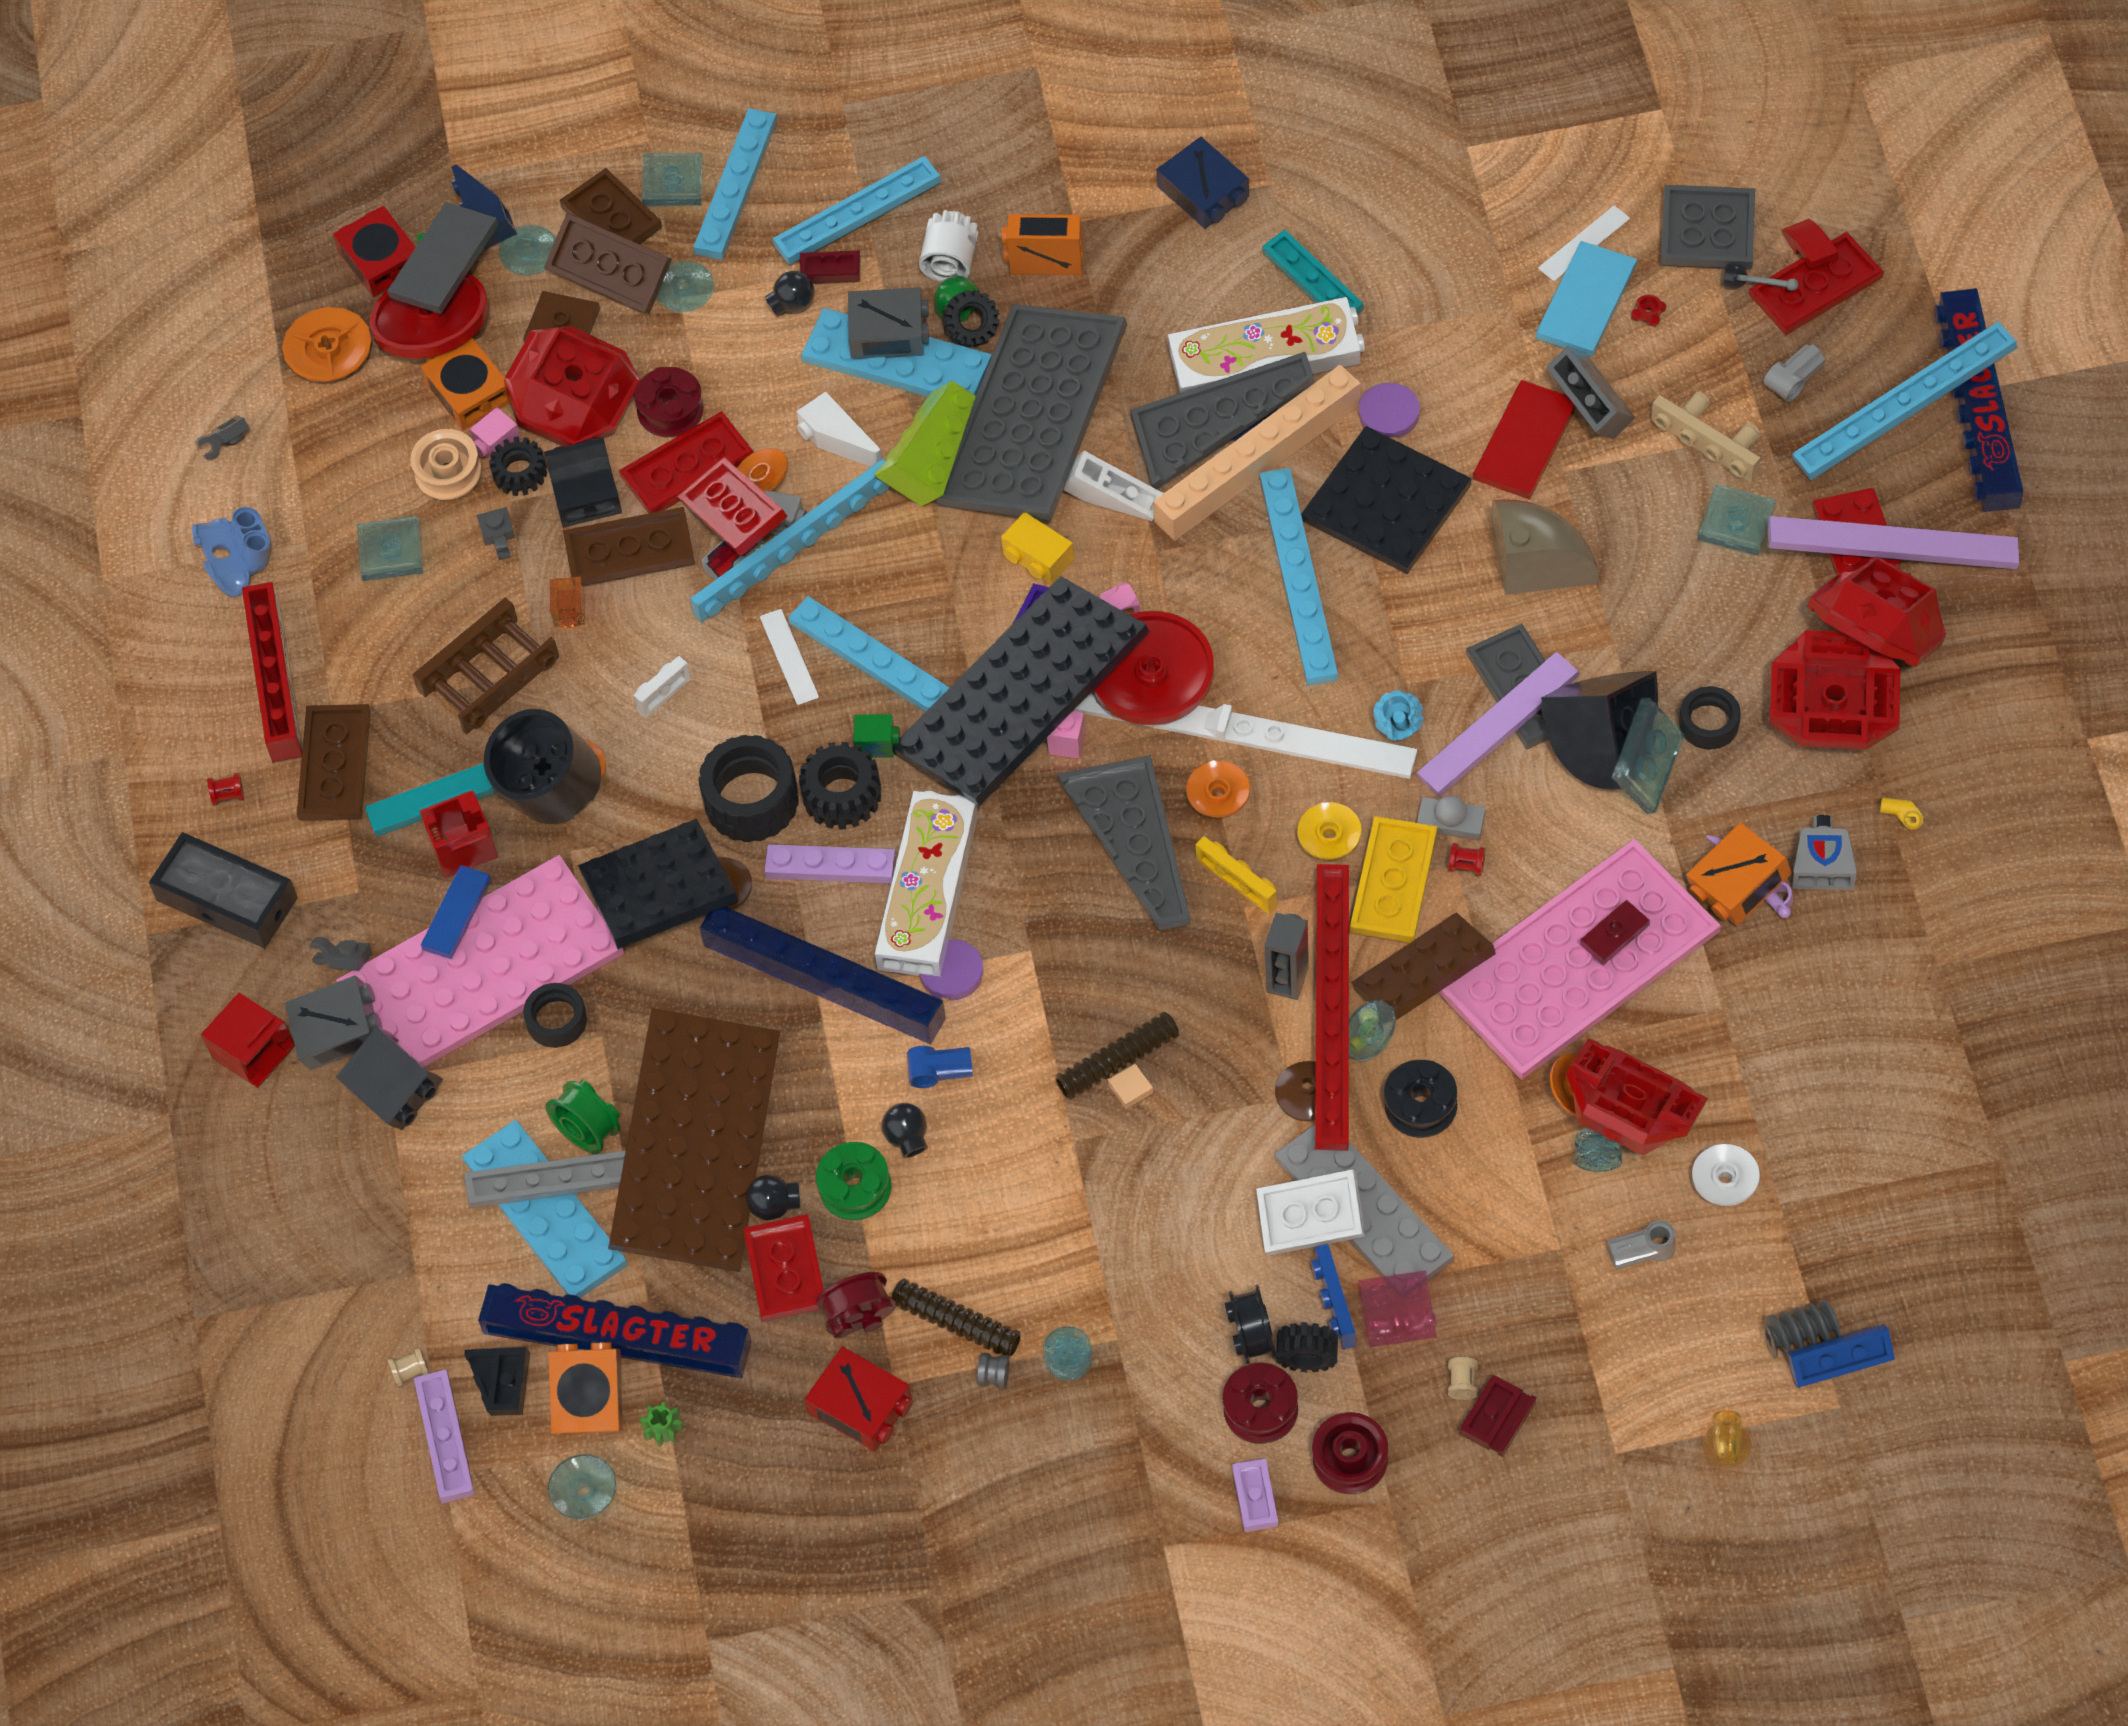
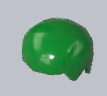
M949 276L939 283L935 290L934 311L942 318L945 313L943 310L951 298L966 290L974 291L979 290V288L972 280L964 276ZM974 307L964 308L960 313V322L967 321L970 313L977 309Z

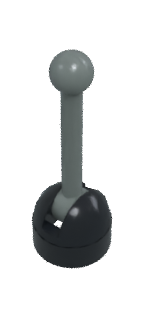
M1728 263L1725 270V288L1738 289L1743 287L1747 281L1787 287L1790 291L1798 288V281L1796 279L1785 281L1750 276L1747 274L1746 269L1738 264Z

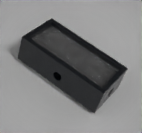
M184 832L180 834L149 881L156 901L264 949L297 900L291 879Z

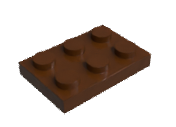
M607 168L560 199L561 208L567 213L638 244L662 228L661 220Z

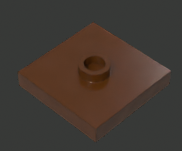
M542 291L523 337L524 342L531 330L572 326L590 335L600 311L599 302Z

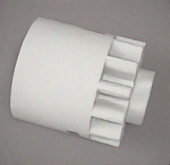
M944 210L942 216L934 213L933 218L928 219L919 261L920 270L927 277L942 282L949 276L958 275L966 278L969 276L978 236L977 223H970V216H965L958 211L948 212Z

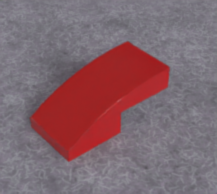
M1811 219L1782 229V234L1794 253L1802 255L1810 270L1838 259V250L1832 241Z

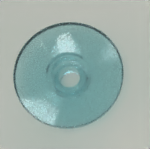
M525 225L515 228L517 234L501 242L499 256L502 264L515 274L534 275L546 270L544 266L556 237L544 227Z
M680 261L670 264L656 298L662 306L672 311L688 312L703 306L710 299L714 290L713 277L707 268L696 262Z
M1381 1000L1370 1001L1358 1008L1350 1017L1349 1057L1355 1061L1370 1060L1377 1056L1389 1043L1395 1030L1396 1016L1393 1008L1388 1003Z
M583 1454L567 1458L554 1469L548 1482V1494L552 1505L559 1513L572 1519H589L599 1515L611 1504L616 1493V1479L611 1467L604 1460L593 1455ZM580 1489H590L588 1494L583 1496L578 1495Z

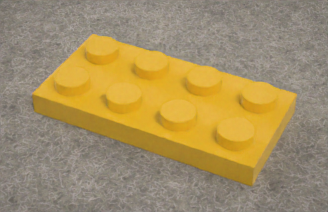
M1374 816L1350 923V933L1407 943L1415 940L1438 826Z

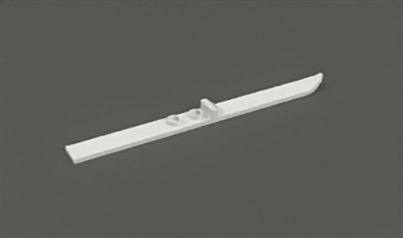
M1093 692L1073 710L1084 712V714L1127 722L1108 712L1098 702ZM1226 704L1217 709L1198 706L1191 713L1178 720L1159 725H1143L1407 779L1411 778L1417 756V749L1234 713L1232 712V706Z

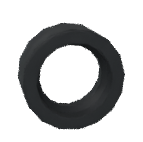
M1707 686L1691 691L1683 699L1680 708L1679 726L1682 735L1695 747L1707 750L1719 749L1730 744L1737 736L1740 726L1741 712L1739 703L1731 693L1723 688ZM1711 705L1725 711L1729 720L1726 726L1718 730L1701 729L1692 722L1691 714L1693 710L1701 706Z
M555 982L545 984L532 991L525 1001L523 1009L525 1024L528 1033L539 1044L553 1048L567 1046L576 1041L584 1032L587 1023L586 1009L582 997L571 986ZM556 1001L567 1002L573 1007L574 1017L561 1028L547 1029L537 1023V1013L548 1003Z

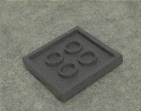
M1665 185L1661 265L1726 268L1727 264L1730 263L1738 264L1745 269H1752L1755 188Z

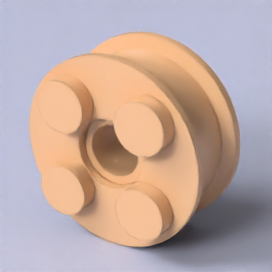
M440 429L423 436L412 450L410 460L416 483L419 489L431 498L438 500L457 499L469 494L479 482L482 467L476 445L467 434L461 431Z

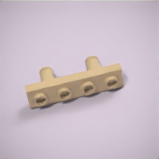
M1696 392L1682 408L1661 395L1658 396L1652 403L1651 421L1658 428L1669 431L1677 436L1685 445L1693 446L1704 453L1709 460L1725 466L1736 477L1744 478L1750 483L1759 475L1761 458L1748 450L1760 437V431L1755 425L1746 423L1735 437L1730 439L1698 419L1710 405L1708 397L1703 393Z

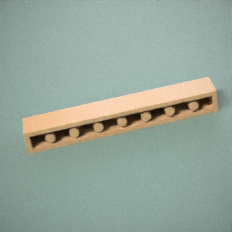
M1338 365L1154 500V522L1174 541L1180 538L1260 479V473L1275 468L1359 406L1361 383L1342 365Z

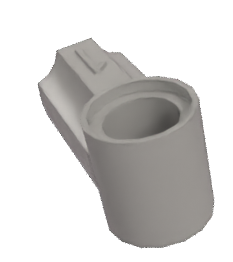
M1806 344L1784 364L1777 362L1767 372L1763 382L1784 400L1790 402L1799 395L1805 382L1825 365L1826 359L1821 354L1820 349L1813 344Z
M1657 1220L1650 1223L1644 1230L1607 1240L1610 1256L1616 1270L1652 1259L1659 1262L1670 1259L1676 1250L1675 1230L1672 1225L1667 1221ZM1659 1237H1663L1668 1240L1666 1243L1660 1245L1652 1242L1654 1239Z

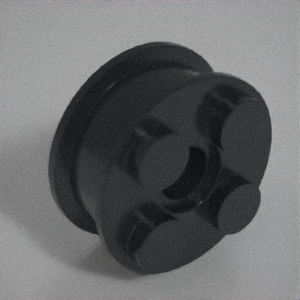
M1412 1060L1394 1069L1386 1080L1384 1087L1385 1112L1389 1122L1399 1132L1411 1137L1426 1138L1443 1132L1453 1122L1458 1107L1457 1085L1452 1074L1444 1066L1431 1060ZM1424 1096L1428 1098V1100L1424 1102H1419L1414 1098Z
M1255 1285L1254 1291L1234 1295L1233 1291H1229L1231 1301L1224 1302L1229 1323L1236 1322L1239 1334L1232 1336L1237 1356L1244 1355L1246 1364H1250V1358L1269 1353L1273 1358L1276 1357L1272 1341L1273 1334L1259 1285Z

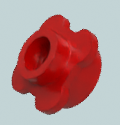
M1654 295L1640 296L1637 300L1636 309L1631 312V317L1636 321L1642 320L1651 326H1656L1660 323L1659 317L1661 313L1666 311V304Z

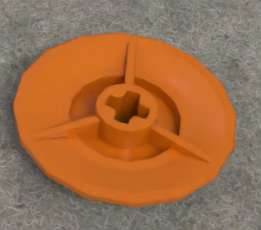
M325 307L309 311L296 319L285 333L282 350L286 364L295 374L309 381L329 382L345 378L359 369L369 356L372 339L368 325L358 314L345 308Z

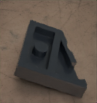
M526 1347L465 1350L464 1355L470 1364L474 1374L473 1378L481 1392V1398L486 1411L490 1416L523 1415L530 1360L529 1350Z

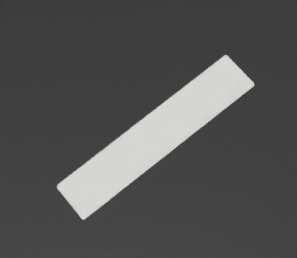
M1612 206L1539 266L1538 269L1555 281L1566 272L1580 241L1597 246L1627 222L1630 217L1616 206Z
M782 609L760 616L796 704L800 705L818 698V693Z

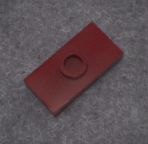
M860 250L800 253V272L806 274L813 283L860 281Z
M1626 900L1581 938L1580 945L1602 965H1605L1650 926V920Z

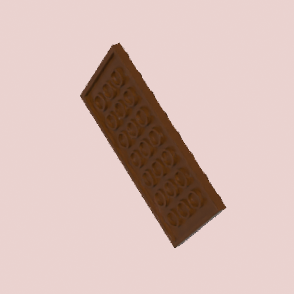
M651 1009L608 1249L740 1272L745 1246L743 1228L748 1227L750 1210L746 1203V1192L751 1182L756 1179L780 1031L661 1009Z

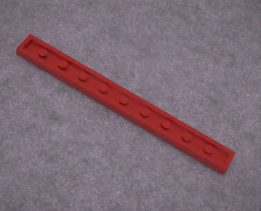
M1317 864L1315 1150L1348 1151L1349 865Z

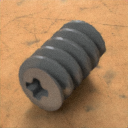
M1825 1299L1818 1301L1817 1308L1814 1304L1809 1303L1805 1305L1804 1311L1800 1307L1793 1308L1791 1315L1786 1310L1781 1311L1779 1319L1773 1314L1766 1317V1326L1764 1327L1766 1341L1773 1358L1778 1357V1347L1780 1346L1788 1354L1787 1352H1791V1343H1795L1798 1349L1804 1348V1339H1808L1811 1345L1817 1344L1818 1335L1822 1337L1824 1342L1830 1340L1831 1331L1834 1332L1837 1338L1841 1337L1837 1316Z

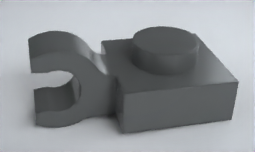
M236 415L211 430L212 433L199 437L195 443L197 446H201L209 442L211 449L203 457L207 460L213 459L217 456L221 443L225 444L227 442L230 445L244 437L243 432L248 430L249 426L243 417Z
M507 507L478 514L477 518L485 546L495 544L499 560L511 557L506 540L515 538Z
M316 937L310 943V948H318L322 951L317 952L312 961L316 964L328 963L329 968L359 971L372 955L370 944L357 943L354 940L340 941L335 946L324 937Z

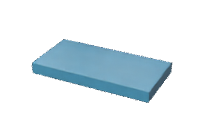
M1580 241L1539 325L1536 339L1562 348L1569 346L1585 352L1587 356L1593 357L1637 266V259Z

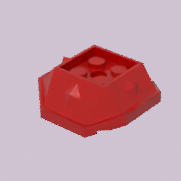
M572 326L531 330L504 378V385L514 410L517 425L566 447L582 443L588 439L605 438L614 434L634 398L635 389L640 378L625 350ZM568 377H575V378H577L578 380H577V381H571V380H569V379H567V378H568Z
M1878 557L1872 558L1851 572L1837 575L1814 593L1807 605V608L1815 611L1824 623L1883 655L1902 659L1906 664L1917 667L1942 646L1946 637L1938 606L1936 589L1916 579L1911 573H1905Z
M1805 630L1796 639L1795 643L1785 649L1772 662L1769 724L1801 746L1829 747L1832 749H1868L1899 730L1901 669L1891 657L1871 649L1843 632ZM1830 698H1837L1839 701H1833Z
M1590 1038L1587 1039L1566 1074L1573 1091L1577 1122L1607 1137L1608 1140H1613L1643 1156L1672 1139L1686 1137L1708 1100L1702 1094L1694 1092L1684 1082L1621 1050L1611 1046H1603L1598 1041Z

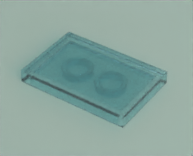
M1651 698L1640 700L1612 776L1618 785L1646 814H1653L1657 811L1684 737L1680 729Z

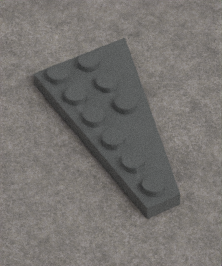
M1306 352L1131 409L1153 487L1155 489L1160 488L1313 385L1315 380Z
M1151 755L1057 774L1059 783L1158 930L1190 925V915Z

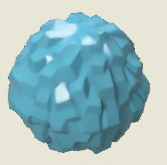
M1400 690L1385 693L1376 702L1373 710L1376 728L1393 741L1409 738L1413 733L1421 729L1424 720L1422 716L1423 707L1419 699L1409 692L1404 693Z

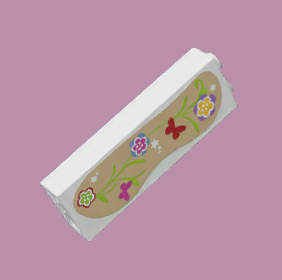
M1347 297L1168 334L1169 350L1179 392L1182 393L1302 352H1306L1313 374L1333 370L1338 365L1343 367L1360 364V352H1365L1362 334L1356 335L1354 327L1358 325L1355 307L1350 308Z
M913 791L876 946L877 970L916 976L925 974L941 977L978 819L977 805L961 795L949 796L933 791Z

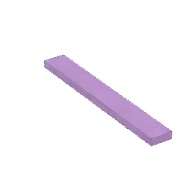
M1770 516L1768 520L1769 548L2006 569H2017L2020 563L2018 537Z

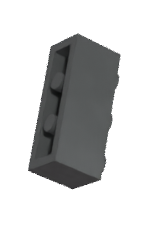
M1567 346L1546 367L1596 433L1614 439L1635 419L1634 415L1585 352Z
M1275 913L1265 943L1267 993L1298 1000L1309 969L1308 920H1304L1296 914Z

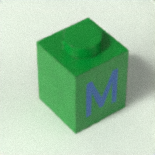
M892 714L854 715L853 744L861 746L862 752L867 750L872 758L894 757L893 745L899 744L900 727L894 726Z

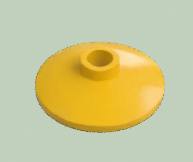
M1334 802L1320 803L1309 808L1301 816L1297 827V836L1302 848L1310 855L1324 860H1335L1350 854L1359 844L1362 833L1361 823L1357 815L1347 806ZM1327 834H1332L1335 837L1325 838L1324 836Z

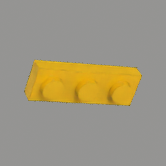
M1203 836L1195 844L1196 860L1268 915L1277 907V890L1272 882L1266 878H1259L1244 861L1240 859L1235 860L1219 842H1212Z

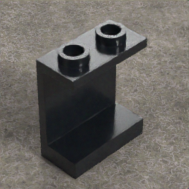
M604 438L588 439L582 443L566 447L559 446L544 452L563 528L622 513Z
M376 1026L336 1078L388 1125L403 1130L405 1126L410 1125L415 1120L417 1111L424 1102L435 1095L438 1089L437 1086L443 1079L439 1075L427 1071L397 1044L399 1040L391 1032Z

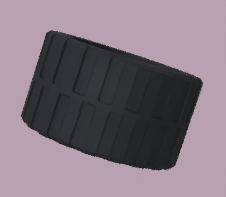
M740 735L739 737L726 739L725 742L716 745L706 755L705 761L699 770V786L709 822L720 834L726 835L729 839L735 841H763L768 837L779 834L782 829H785L790 824L789 822L794 818L796 808L799 805V792L792 760L781 745L759 735ZM745 774H763L778 782L774 790L767 797L754 803H734L721 796L722 790L730 781Z

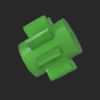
M662 1401L660 1406L653 1408L647 1406V1418H640L641 1427L646 1428L643 1432L645 1440L654 1438L657 1441L658 1447H661L664 1442L668 1441L675 1443L676 1431L683 1430L682 1421L677 1420L680 1416L678 1408H673L670 1411L664 1401Z

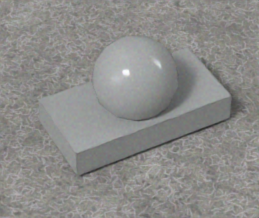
M1454 795L1445 796L1440 800L1422 797L1417 823L1438 826V834L1480 840L1486 807L1465 804L1461 798Z

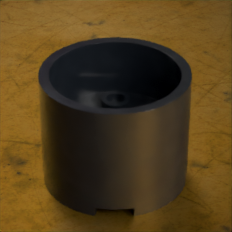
M527 709L510 715L495 728L485 747L484 769L490 784L534 821L544 824H558L574 818L573 815L581 810L589 800L593 801L601 780V766L598 756L581 736L561 718L549 711Z

